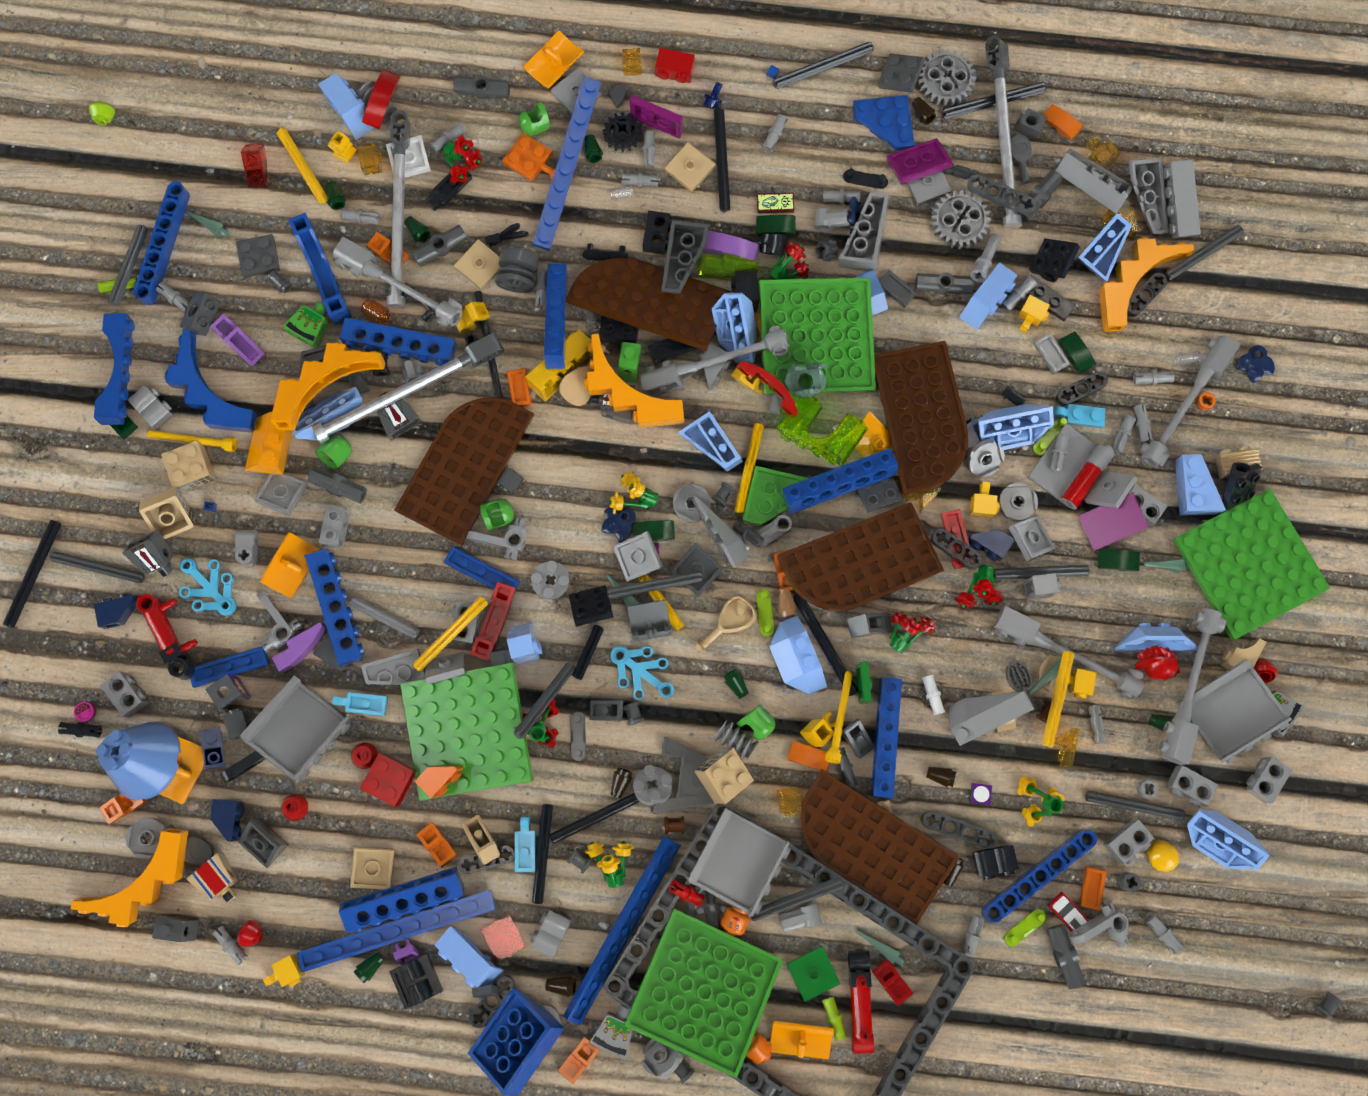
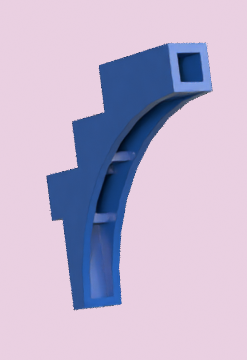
M183 329L182 335L179 337V353L176 354L175 358L177 365L169 364L168 370L165 372L166 383L172 388L187 389L184 393L185 403L194 409L207 410L204 412L203 420L204 424L210 429L253 433L258 415L253 410L240 408L223 401L209 389L202 378L197 364V336L191 330Z

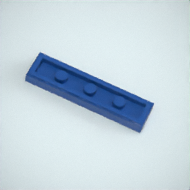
M452 546L443 562L493 590L497 582L516 589L520 584L519 580Z
M261 646L196 666L190 680L192 687L196 688L216 682L226 674L235 676L268 666L270 663L267 653Z

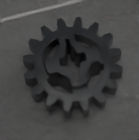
M621 112V116L614 113L615 118L608 117L609 123H604V141L608 142L609 148L614 146V151H617L618 148H621L622 152H624L625 148L631 151L632 145L637 147V142H641V122L637 123V117L632 119L631 113L627 116H624V112Z

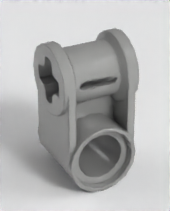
M236 530L235 559L248 568L253 567L258 560L259 536L257 530Z

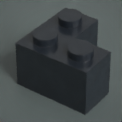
M757 270L735 271L734 277L731 278L732 293H743L752 301L754 312H758L759 283L757 281Z

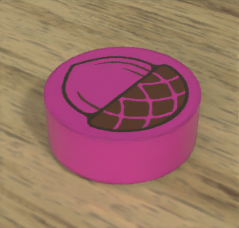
M81 702L74 709L75 718L82 722H89L96 715V708L92 703Z

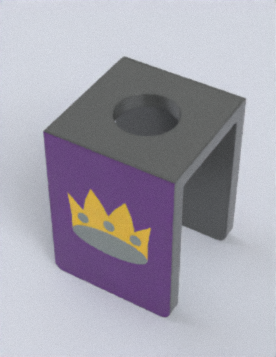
M226 674L205 689L218 710L225 712L232 710L229 704L238 697L251 698L239 677ZM223 686L229 690V694L225 698L219 690Z

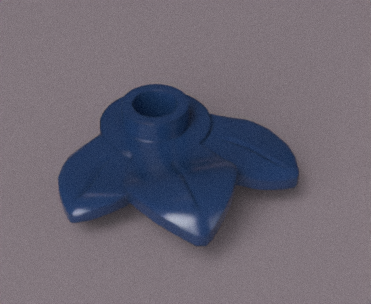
M856 197L850 199L851 214L848 218V222L851 223L850 234L864 207L861 205V202L857 201Z
M1261 345L1252 346L1248 354L1241 356L1237 362V370H1246L1248 378L1252 383L1261 379L1264 373L1273 375L1275 370L1273 360L1267 356L1266 349ZM1257 351L1260 352V357H1259V358L1256 357V352H1257Z
M608 507L604 511L608 518L603 522L602 532L606 534L616 533L617 540L621 543L632 533L631 525L635 522L636 514L628 507L622 508V511L616 510V513L613 514V508ZM627 513L628 518L624 520L623 516Z

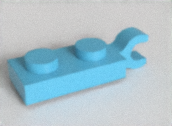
M1068 404L1066 408L1056 406V409H1053V417L1066 418L1067 424L1103 428L1105 425L1106 408Z
M348 692L347 698L333 696L332 704L346 706L345 712L385 716L388 697Z
M521 817V831H515V872H535V831H529L530 817Z

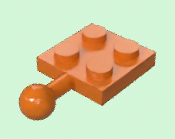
M524 133L521 134L502 160L505 166L531 182L534 181L541 170L549 174L552 180L556 169L546 165L552 157L553 151Z

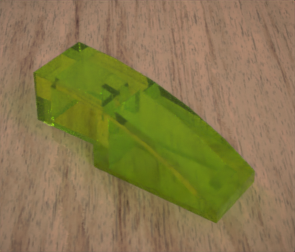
M723 253L722 259L704 254L700 265V275L716 278H733L735 271L757 270L758 273L760 262L728 253Z

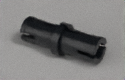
M60 722L58 726L66 728L58 729L60 735H75L79 738L83 736L100 738L102 732H94L102 730L101 725H86L84 722H78L77 724Z

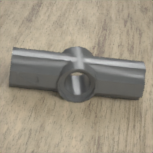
M478 75L475 78L455 76L454 93L476 95L480 99L488 97L508 99L510 95L509 81L487 79L483 75Z
M1050 171L1041 183L1032 189L1028 196L1035 199L1036 208L1030 215H1022L1017 212V214L1021 215L1022 221L1029 222L1036 212L1045 206L1051 198V194L1063 181L1059 173ZM1027 202L1025 204V209L1030 207V203Z
M457 225L443 234L432 236L429 242L411 252L421 267L438 256H446L450 249L468 240L462 227ZM443 243L442 247L436 248L437 244Z
M947 272L940 275L917 273L915 289L917 291H933L941 295L948 292L971 294L974 280L970 276H956ZM940 281H945L948 286H943Z
M313 467L308 474L307 481L309 483L324 488L335 496H343L359 504L366 497L367 489L365 487L350 482L349 479L339 474H331L317 467Z
M1061 924L1047 929L1054 948L1053 956L1057 966L1063 973L1068 989L1082 987L1086 983L1078 963L1080 962L1074 945L1071 944L1065 925Z

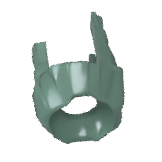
M813 362L802 366L800 363H794L786 374L785 385L789 391L799 398L815 397L816 394L825 389L826 376L821 369L828 368V365ZM803 373L809 374L812 378V385L806 389L798 384V377Z

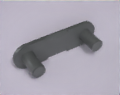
M575 712L571 716V756L574 760L581 761L586 755L585 716L581 712Z

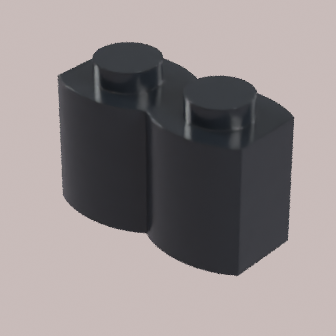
M1011 844L972 852L977 876L983 877V880L993 879L995 874L1002 873L1003 876L1015 874L1014 870L1019 869L1014 846Z

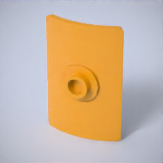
M557 31L523 68L541 85L550 88L584 51L572 43L561 31Z
M868 412L860 424L846 437L847 441L864 458L889 448L893 452L888 429L871 412Z
M288 532L261 577L260 582L292 599L309 571L305 555L320 551V549Z
M177 736L181 748V753H178L177 759L179 766L173 780L159 795L184 804L204 768L202 746Z
M774 1021L770 1043L772 1044L771 1052L796 1055L799 1058L829 1059L834 1028Z

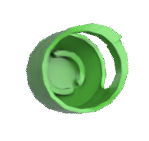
M542 102L535 104V108L532 111L526 113L524 110L519 115V125L527 136H536L550 129L548 114Z
M332 435L329 437L330 440L324 442L315 453L326 466L331 469H338L351 455L352 447L348 440L341 435ZM324 454H326L333 462L329 461L324 456Z
M501 498L480 505L482 518L489 531L507 526L514 519L512 505L506 499Z
M761 705L736 723L740 728L744 725H749L754 730L752 737L757 740L765 739L775 728L774 718Z

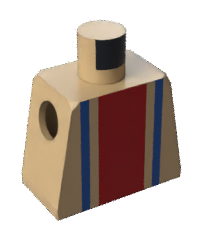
M216 853L187 878L188 882L209 900H214L221 896L227 904L237 896L230 887L238 879L224 853Z

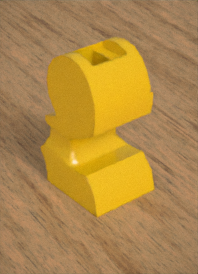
M339 131L335 132L328 143L329 148L334 151L332 155L347 164L357 150L353 147L350 139Z
M470 302L465 306V309L462 310V317L456 325L460 334H465L477 327L475 321H484L491 317L484 302Z

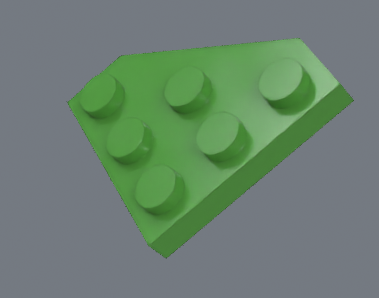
M755 466L743 522L762 526L788 510L782 488L808 478Z

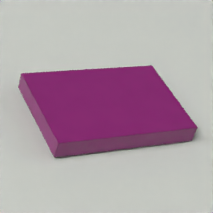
M631 96L630 113L632 119L637 117L638 122L676 138H681L683 134V116L636 96Z
M938 138L887 155V162L901 185L952 167V161Z
M1133 492L1126 496L1118 509L1100 506L1078 516L1094 551L1149 528Z

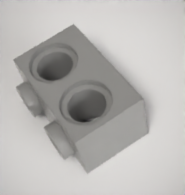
M1135 484L1129 493H1134L1150 528L1156 524L1168 506ZM1146 509L1152 512V517L1146 514Z
M326 506L319 544L323 547L343 550L351 514L345 508Z
M1056 573L1032 576L1023 582L1027 601L1050 598L1059 593L1061 587L1059 578H1056Z
M457 601V605L453 606L452 609L453 623L462 615L463 610L468 609L472 605L471 603ZM482 611L465 627L467 634L464 637L457 635L452 640L453 642L474 645Z
M119 671L101 684L100 687L121 716L130 718L148 704L145 699L147 695L141 688H137L134 684L136 680L130 673ZM122 681L123 688L118 690V684ZM133 696L134 703L130 706L129 699Z
M1264 757L1257 763L1256 768L1258 769L1255 774L1248 778L1245 791L1265 804L1274 803L1293 770L1274 757ZM1270 766L1275 770L1273 776L1269 772ZM1261 782L1265 786V790L1263 792H1261L1259 789V785Z
M1180 765L1175 766L1166 787L1171 789L1173 795L1180 798L1184 796L1189 799L1188 802L1200 808V806L1209 805L1218 784ZM1181 777L1185 780V786L1183 788L1179 785V779ZM1199 787L1203 790L1201 798L1197 795Z
M1132 819L1103 845L1118 863L1129 864L1136 859L1135 855L1140 850L1145 851L1151 846L1150 842L1155 838L1139 819ZM1136 831L1141 835V839L1138 842L1134 839ZM1121 844H1124L1126 847L1123 855L1119 852Z

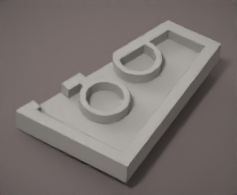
M419 649L361 665L365 683L401 685L402 683L425 679V670L418 671L413 666V663L420 657Z

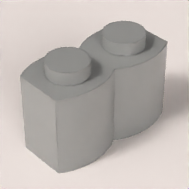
M144 385L128 401L147 423L157 430L173 416L170 411L172 407L165 400L161 402L158 398L160 394L153 387L148 388Z
M549 910L548 913L544 912L539 922L542 926L539 932L535 930L530 940L533 943L531 948L554 958L572 920L553 910Z

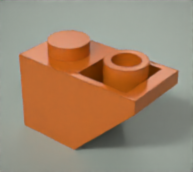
M462 765L430 766L415 780V783L430 798L442 797L448 791L447 786L460 778V772L464 767Z

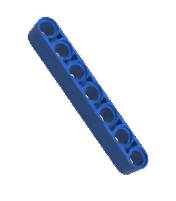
M173 181L167 186L134 287V295L145 305H152L157 300L159 293L156 291V287L160 288L159 283L163 281L189 201V192L178 181Z
M1090 830L1077 831L987 902L982 908L983 917L991 922L1001 921L1092 849L1097 843L1096 834ZM1085 833L1089 836V842L1086 845L1082 842V836ZM1068 846H1072L1074 849V853L1070 857L1066 853ZM1053 858H1056L1059 862L1058 867L1055 869L1051 866ZM1038 870H1041L1043 873V878L1040 881L1035 878ZM1025 882L1028 890L1022 893L1020 885ZM1007 895H1011L1012 903L1007 906L1004 903V898ZM995 907L997 914L995 917L990 918L988 914L989 909Z

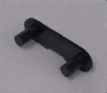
M852 168L846 170L843 174L844 181L851 184L884 189L888 185V179L884 174H869L855 171Z
M588 243L587 250L582 252L583 258L587 260L603 261L612 258H628V255L625 253V246H620L619 252L593 250L594 245Z
M405 282V285L413 288L409 283ZM402 292V296L406 298L408 294ZM422 303L428 309L422 316L424 321H427L432 315L436 316L434 309Z

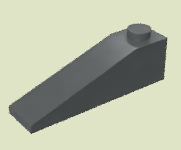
M672 220L661 292L681 293L706 245L709 224Z

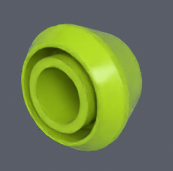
M93 102L89 106L92 120L98 125H107L115 115V109L106 102Z

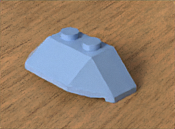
M724 293L712 308L714 323L717 325L716 333L719 344L726 352H730L757 343L758 332L752 301L743 293ZM756 351L733 358L736 363L741 361L754 363Z
M352 387L351 389L338 391L315 404L314 407L305 410L299 417L296 429L292 430L294 436L299 439L319 441L312 426L321 423L323 426L360 407L363 398L358 389Z
M1024 404L989 411L978 420L979 438L982 441L992 439L1003 450L1034 444L1044 435L1048 428L1054 425L1053 406Z
M798 616L780 622L769 648L784 683L807 694L827 688L820 662L807 631Z
M1140 623L1138 627L1133 628L1114 647V652H1141V650L1151 649L1155 645L1162 648L1168 647L1171 652L1197 651L1198 646L1178 627H1171L1170 623L1158 624V627H1151V623Z
M1199 809L1187 823L1192 846L1226 868H1251L1258 870L1270 856V853L1251 832L1217 811Z

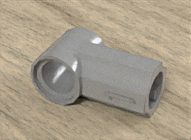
M829 208L817 209L815 229L827 232L833 227L850 226L851 223L848 222L851 210L849 208L831 210Z
M780 515L776 520L757 531L756 533L764 538L762 546L765 547L782 535L789 533L792 528V521L788 516ZM784 520L789 526L786 529H780L778 523Z
M817 903L807 904L799 907L797 910L779 914L784 932L822 923Z

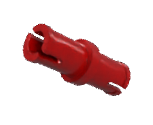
M676 880L670 883L675 889L669 886V892L679 896L682 901H689L696 906L703 904L698 898L704 900V895L694 891L693 887L683 885Z

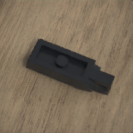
M467 172V181L452 183L450 181L452 176L449 173L433 189L434 191L431 194L433 197L428 201L429 207L435 211L441 204L443 206L448 204L473 179L472 175Z

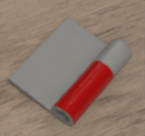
M1066 423L1058 433L1069 436L1066 448L1067 455L1064 457L1061 472H1054L1050 469L1053 458L1052 450L1055 448L1057 439L1056 436L1028 475V478L1064 505L1076 510L1115 454L1110 445H1095Z

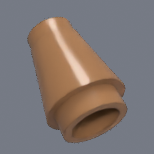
M790 588L779 589L778 612H780L781 617L796 614L795 609L797 607Z

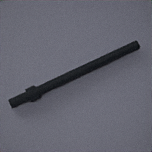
M474 292L476 302H483L482 292ZM487 319L480 321L482 334L485 337L490 334ZM494 358L488 361L495 397L503 398L496 360Z

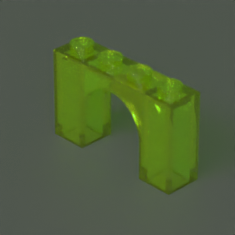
M815 397L798 398L795 402L798 414L794 418L787 414L777 427L781 433V438L787 442H794L803 450L805 448L810 450L817 457H824L833 465L836 463L843 466L868 430L864 421L847 413L832 434L822 438L809 436L810 426L823 408Z

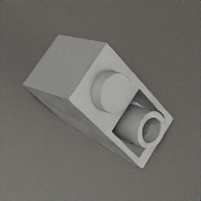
M710 343L701 361L727 352ZM730 360L702 368L707 389L711 390L713 386L719 384L722 378L720 374L723 370L726 371L731 364Z

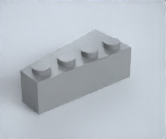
M1071 148L1056 169V172L1061 175L1062 179L1068 180L1116 214L1133 188L1130 182Z
M1193 159L1170 162L1163 166L1169 233L1172 236V240L1195 237L1201 234Z
M870 192L860 217L855 223L853 231L839 257V267L863 271L873 269L876 272L889 205V194Z

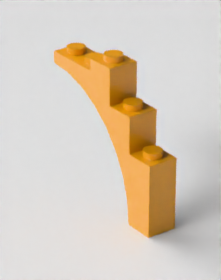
M1148 237L1138 238L1131 246L1133 260L1124 259L1120 261L1115 268L1116 281H1107L1099 289L1103 332L1122 331L1127 326L1129 300L1140 278L1160 264L1189 257L1194 252L1193 244L1181 242L1175 245H1168L1167 243H1161L1156 246V239H1149Z
M599 334L591 335L592 341H588L589 353L593 352V359H590L592 372H587V378H584L585 390H589L590 396L610 394L608 395L609 406H613L614 412L637 410L633 411L634 422H638V428L684 424L682 400L653 398L627 385L607 362L601 348Z
M339 342L327 343L323 362L304 361L299 381L295 379L280 380L270 419L276 429L295 430L299 417L317 393L332 382L352 373L366 370H384L385 361L382 354L375 351H349L346 344Z
M168 828L161 831L158 847L151 862L142 875L130 886L108 896L79 897L71 901V909L78 910V913L81 914L95 912L98 913V916H110L109 923H115L117 927H128L137 921L139 905L150 906L160 899L162 883L174 884V882L182 879L188 830Z

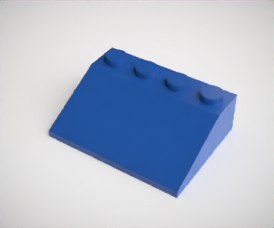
M513 987L468 1054L503 1095L518 1096L565 1028L544 1008L518 988Z

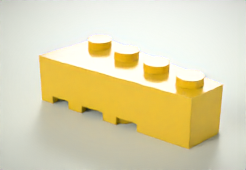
M580 329L572 332L565 341V369H546L544 359L525 376L529 388L546 402L558 390L561 379L567 373L579 368L593 354V352L589 353L588 341L592 340Z

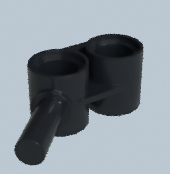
M762 234L760 239L742 237V239L759 244V253L785 255L788 236Z

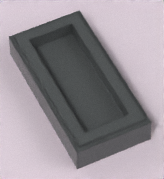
M890 270L879 280L884 292L904 308L917 294L915 290Z

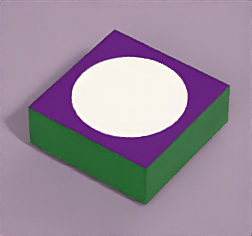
M971 783L969 803L990 805L992 785Z

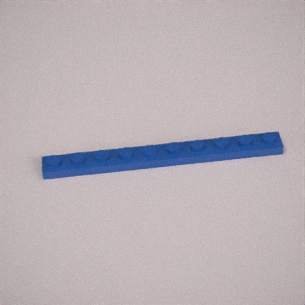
M585 76L583 78L532 246L547 251L551 249L601 82Z
M665 836L662 838L563 1014L565 1019L579 1025L582 1024L681 847L678 843Z
M490 889L298 952L296 954L301 972L303 973L495 910L496 905Z

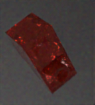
M245 144L241 151L248 188L267 187V158L264 144Z

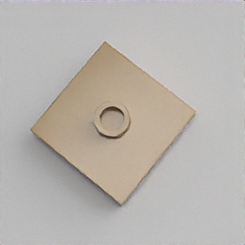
M687 143L668 163L664 171L690 192H693L716 167V164L690 143Z
M479 239L454 265L457 271L480 290H483L497 275V270L501 268L499 266V256Z
M354 846L350 888L381 890L390 888L395 849Z

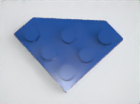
M907 95L853 101L855 121L869 128L870 132L881 140L884 139L890 144V147L895 150H904L915 146Z

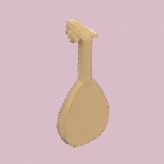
M600 342L603 353L606 352L607 354H609L610 352L607 350L605 344ZM590 361L587 366L576 368L567 373L559 382V394L572 405L582 406L591 397L589 390H585L584 378H587V372H592Z
M741 595L731 597L721 610L717 628L700 643L695 640L696 646L694 649L697 652L707 654L708 652L705 648L722 633L740 632L752 626L757 619V611L753 604Z

